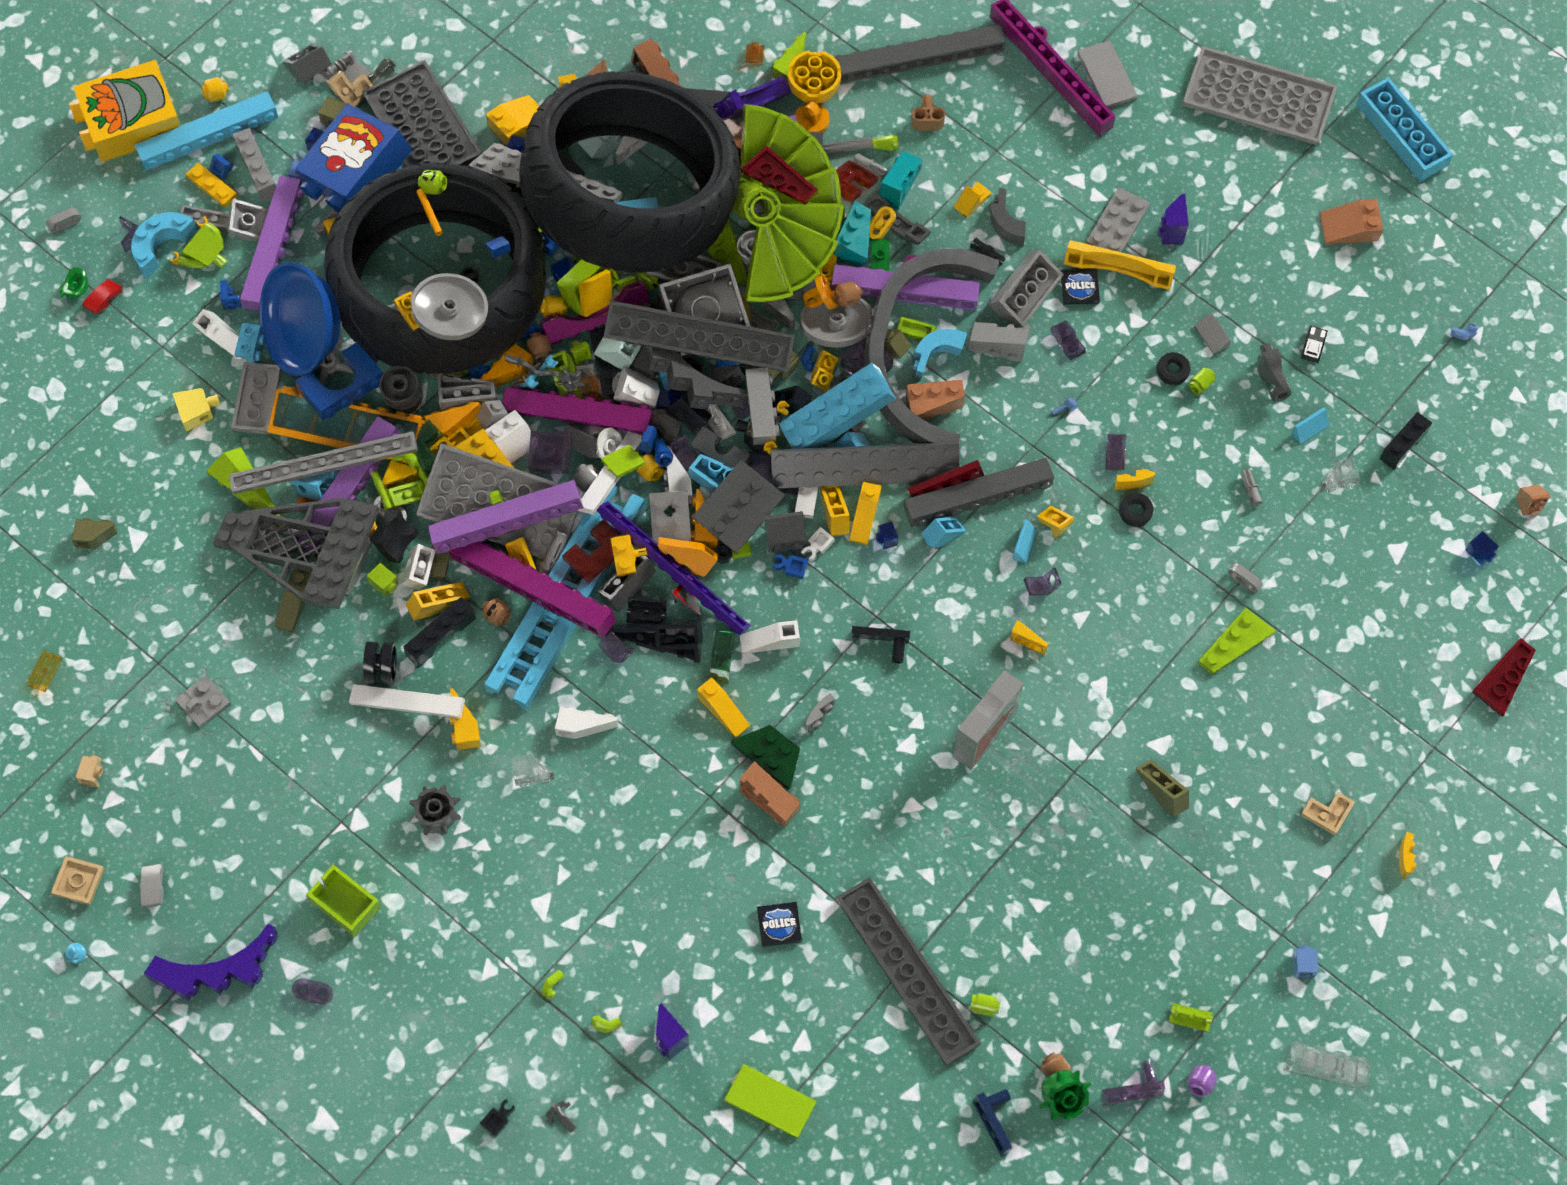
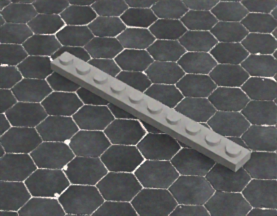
M412 431L229 474L231 491L233 494H238L417 452L415 433Z

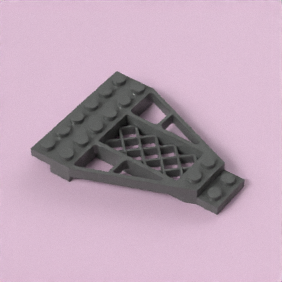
M337 498L242 511L241 514L227 511L213 545L216 548L233 551L238 556L243 557L302 600L305 605L322 609L324 606L339 609L380 509L378 505L346 498ZM339 506L331 526L326 527L310 523L315 509ZM307 511L305 518L301 521L277 516V514ZM274 525H278V526H282V527L276 529ZM270 526L273 527L274 531L263 535L262 530ZM292 529H296L299 531L293 533ZM289 530L291 535L281 540L279 534ZM259 532H260V534H261L262 537L259 538V539H257V537H258V535H259ZM309 533H313V534H316V535L313 536V537H311V536L309 535ZM307 534L309 539L298 543L297 538ZM277 536L279 541L269 546L267 541ZM324 537V544L316 547L314 542ZM295 540L297 545L286 550L284 545ZM265 542L267 547L256 551L255 547ZM312 544L314 549L304 554L302 548ZM282 546L284 552L274 555L272 551ZM300 550L301 556L295 559L290 558L289 555ZM316 554L318 555L317 561L308 563V558ZM258 561L283 566L281 575L278 577ZM291 568L311 573L303 593H300L285 582Z

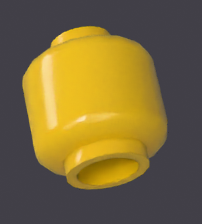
M219 77L205 80L201 86L204 99L211 103L224 100L226 93L229 92L227 82H223Z
M546 295L540 307V313L543 314V317L554 313L566 315L568 305L564 303V299L561 296Z
M653 454L641 456L646 464L637 468V473L648 482L659 480L663 475L664 467L659 466L655 462Z

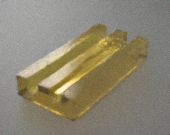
M43 650L27 685L46 692L63 658L60 655ZM52 660H55L54 663H53V665H52V667H51V669H50V671H49V673H48V675H47V677H46V679H45V681H44V683H43V685L40 686V684H41V682H42L44 676L46 675V673H47V671H48V668H49V666H50Z

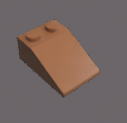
M1377 199L1357 200L1320 212L1325 245L1379 241L1383 232Z

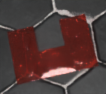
M848 160L836 169L841 197L851 203L860 197L862 192L861 189L851 184L852 181L859 183L864 188L870 189L879 179L878 176L851 160Z
M602 520L590 531V535L601 544L591 555L584 552L577 544L573 545L562 555V559L588 584L615 561L611 538L621 535L605 520Z

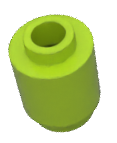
M1202 368L1190 379L1188 384L1190 390L1197 395L1205 392L1216 381L1215 373L1210 368Z
M980 993L972 995L971 1011L994 1017V1013L998 1014L1000 1002L997 1001V997Z

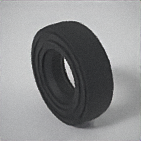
M1170 352L1163 355L1158 361L1157 374L1164 383L1179 385L1188 378L1190 363L1184 355ZM1170 363H1176L1180 366L1181 371L1178 374H1171L1167 371L1166 367Z
M1131 493L1125 496L1119 507L1121 519L1126 524L1134 527L1147 524L1152 518L1154 511L1151 500L1141 493ZM1132 504H1139L1143 507L1144 512L1139 516H1135L1130 513L1129 507Z

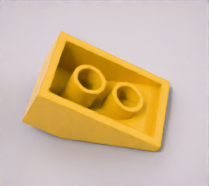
M529 95L500 104L486 114L487 126L511 149L525 139L529 122L533 114L537 112L539 105Z

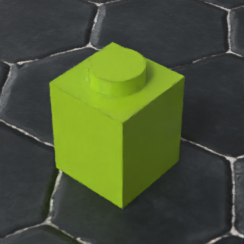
M381 563L367 575L369 584L385 597L389 593H393L398 587L397 576Z

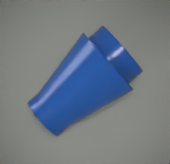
M657 439L654 442L655 462L662 467L668 466L672 463L673 454L663 439Z

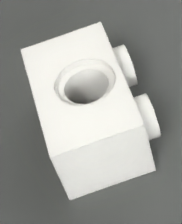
M420 544L411 548L401 585L418 591L425 587L436 550Z

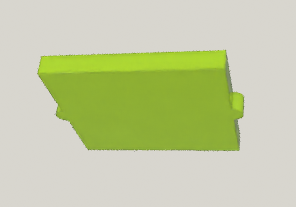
M630 445L601 458L607 470L611 471L617 478L646 464L639 456V452H636Z

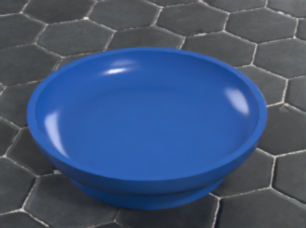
M282 262L276 265L266 277L260 297L262 335H264V342L268 352L278 367L293 376H302L313 372L320 366L326 356L334 350L340 334V311L329 284L309 268L295 262Z

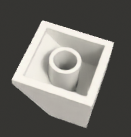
M624 366L613 399L618 402L629 403L631 407L638 408L639 405L650 407L649 410H652L656 406L660 390L657 381Z
M516 410L485 430L511 464H514L539 446L527 423Z

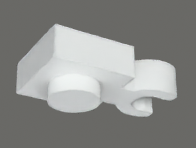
M820 527L808 540L811 545L805 547L801 553L805 556L808 552H811L812 555L809 557V560L813 562L817 557L818 551L824 554L834 543L835 539Z

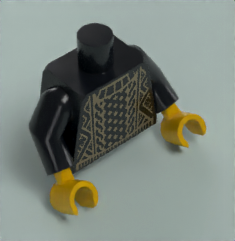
M780 401L776 407H773L777 410V419H774L775 425L779 426V430V423L782 417L780 414L788 415L789 412L786 407H789V404L785 401ZM750 418L748 422L738 419L735 430L745 433L744 443L755 454L768 453L771 455V450L777 448L776 444L770 440L765 444L753 445Z

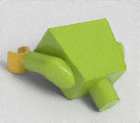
M202 217L205 223L200 224L197 222L200 228L180 254L176 251L173 252L177 256L176 259L169 258V260L175 265L181 264L188 268L196 269L208 268L213 262L221 269L228 260L219 254L224 248L220 230L209 223L206 217Z

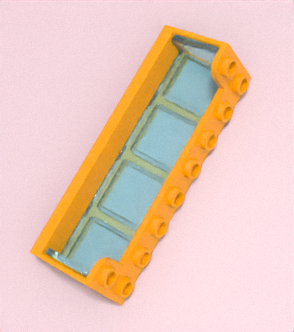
M283 386V389L277 388L267 432L336 448H344L359 444L377 416L397 427L400 434L412 431L415 433L418 451L413 453L419 457L427 433L426 421H424L425 417L410 414L409 417H406L407 413L399 411L391 414L388 413L389 409L378 407L377 410L370 409L371 405L360 403L359 406H355L353 402L349 407L338 411L333 417L322 421L297 389Z

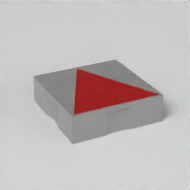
M1004 670L982 700L958 728L952 756L954 759L970 770L974 768L1017 713L1024 683Z

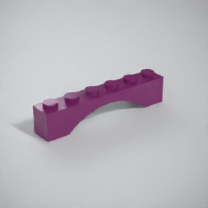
M641 281L624 286L619 295L613 300L642 306L643 302L651 303L646 286ZM609 305L588 317H570L554 313L539 319L543 334L547 336L550 344H558L566 337H576L579 335V332L594 330L597 325L602 323L605 325Z

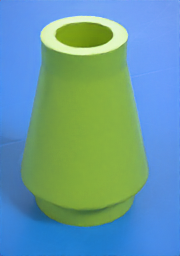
M891 134L873 139V149L891 152L899 150L898 136Z

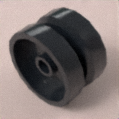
M367 641L363 658L365 684H376L380 675L382 684L393 685L397 669L395 642H384L380 650L378 642Z

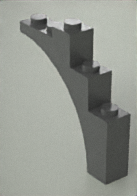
M645 346L648 371L666 372L669 389L686 390L690 408L708 409L710 404L743 407L748 395L747 389L731 387L706 377L689 365L678 352Z

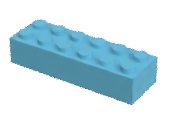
M1389 77L1360 93L1356 103L1358 108L1420 182L1449 166L1453 153Z
M870 363L781 421L779 425L792 449L821 448L896 398L880 368Z

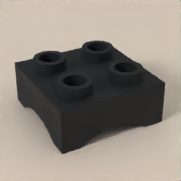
M388 509L370 541L388 561L400 564L407 546L416 538L418 532L405 521L400 511Z

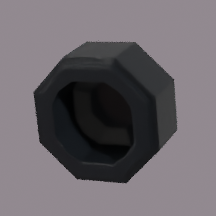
M724 544L717 545L714 550L717 553V562L721 564L729 563L732 558V550Z

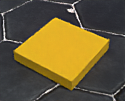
M606 269L579 283L582 316L588 317L608 306L610 300L613 301L611 272Z

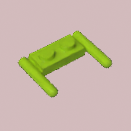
M420 459L418 460L419 465L416 467L420 478L419 481L385 490L378 471L374 470L371 472L385 511L421 501L428 477Z

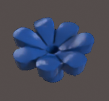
M483 364L468 370L467 375L473 376V379H480L483 374H487L491 370V367L489 365L484 366Z

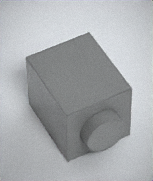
M500 400L484 401L476 417L483 429L486 430L504 418L508 412Z

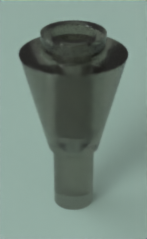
M384 57L374 70V73L367 78L373 83L378 78L396 72L394 69L396 65L390 58L386 59Z

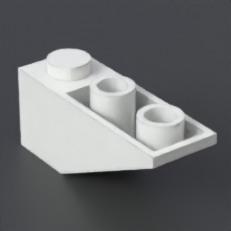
M203 309L192 324L215 343L235 356L239 334L215 313Z
M672 452V463L667 466V470H663L664 481H668V487H665V492L687 491L688 504L692 503L691 478Z
M797 620L775 623L739 636L742 654L795 648L800 645Z
M571 706L560 707L555 726L556 736L577 739L617 728L618 717L609 713L604 715L596 714L592 710L580 711Z

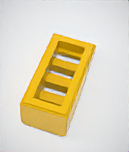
M1018 620L1016 621L1011 631L1010 640L1045 655L1048 643Z

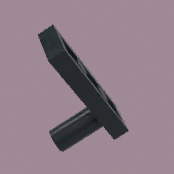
M852 626L851 638L894 641L892 662L902 664L904 663L905 643H909L910 631Z

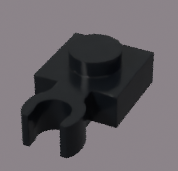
M507 1099L501 1103L498 1111L493 1107L480 1122V1125L495 1138L509 1123L506 1116L512 1114L515 1110L514 1105L509 1110L504 1108L508 1103Z

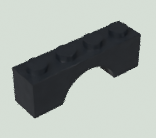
M460 597L403 646L405 655L419 668L433 656L437 646L448 635L455 631L464 630L476 619L474 609Z

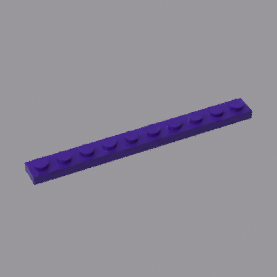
M609 501L599 506L596 511L603 520L610 522L620 534L630 535L632 545L637 546L639 549L646 547L647 558L652 559L661 570L666 571L672 576V579L676 583L681 584L688 594L695 596L703 607L715 614L718 620L726 623L733 633L740 636L750 628L751 625L686 568L678 564L671 555L662 553L655 541Z

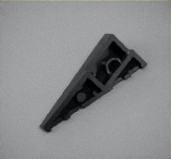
M701 619L614 625L605 635L617 637L621 641L634 642L638 646L658 652H668L677 655L679 658H688L696 663L701 661L703 640Z

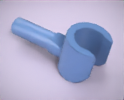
M1069 398L1062 406L1051 412L1054 415L1066 408L1073 412L1078 407V403L1074 399Z

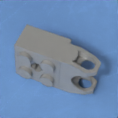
M687 491L649 493L653 541L657 543L659 537L690 541L691 532ZM669 505L675 509V513H672L671 517L664 513V510Z

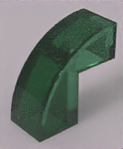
M430 419L424 423L416 439L418 449L416 457L420 467L428 475L431 473L436 454L429 446L443 435Z
M716 630L709 679L712 677L717 683H729L735 632Z

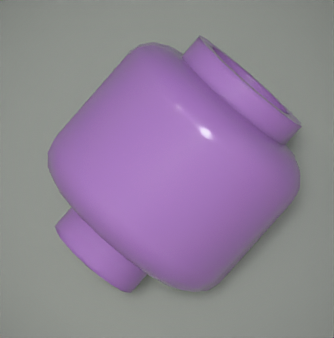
M1207 1065L1195 1066L1187 1080L1190 1092L1198 1097L1211 1094L1217 1082V1076L1213 1069Z

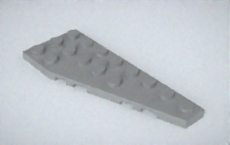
M494 143L468 165V168L473 167L488 173L490 177H496L505 184L507 182L514 183L516 187L521 188L519 169L522 153L518 150H512L502 144ZM567 171L581 186L598 197L613 203H617L622 199L621 191Z

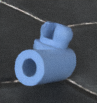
M1469 324V327L1464 330L1453 327L1450 336L1468 340L1476 336L1478 326L1476 324Z

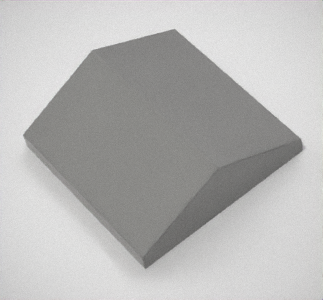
M232 199L228 232L241 240L259 241L268 208Z

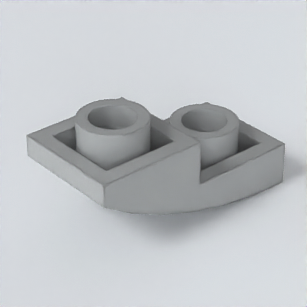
M831 693L824 697L811 711L805 724L807 733L811 730L819 729L823 724V713L828 714L833 710L835 698Z
M162 864L142 867V908L162 905L164 888L162 886L164 868Z

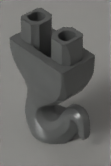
M1271 343L1263 344L1260 347L1261 354L1257 359L1259 362L1258 374L1264 382L1276 386L1269 389V395L1272 400L1276 402L1284 401L1291 395V388L1283 375L1279 349H1274Z

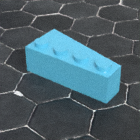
M700 454L689 467L688 475L706 490L713 493L733 468H729L719 461Z

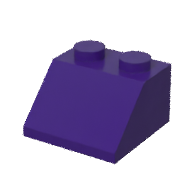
M1181 194L1165 210L1164 217L1160 219L1161 226L1158 227V237H1161L1162 244H1184L1189 226L1185 194Z
M661 1003L658 1006L656 1049L663 1057L667 1056L671 1060L689 1045L688 1033Z

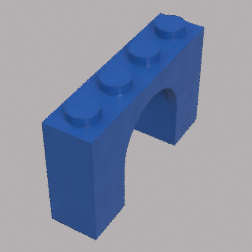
M358 342L342 351L344 362L356 375L354 381L348 387L341 390L328 389L319 382L312 372L295 380L297 391L322 421L333 417L341 409L349 407L352 402L363 398L374 388H379L383 372L365 350L361 348Z

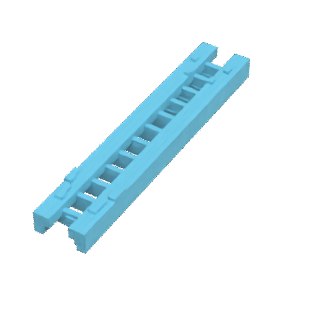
M617 486L613 487L603 503L607 501L611 503L618 491ZM633 493L624 508L611 503L635 525L645 509V499ZM598 512L595 515L584 513L578 527L549 576L556 582L561 581L571 590H578L582 596L593 598L615 561L611 538L624 535L617 532L610 522L603 520ZM596 526L609 531L606 539L593 533ZM588 541L601 547L597 554L584 549ZM578 557L591 562L588 570L575 564ZM569 572L583 578L579 585L566 580ZM534 602L531 604L484 684L486 692L490 694H498L504 684L516 689L513 701L526 711L577 626L561 616L559 617L548 612V609ZM541 620L554 626L551 633L538 627ZM532 636L545 642L542 649L528 643ZM522 652L535 657L532 665L519 659ZM513 668L526 673L523 681L509 675Z

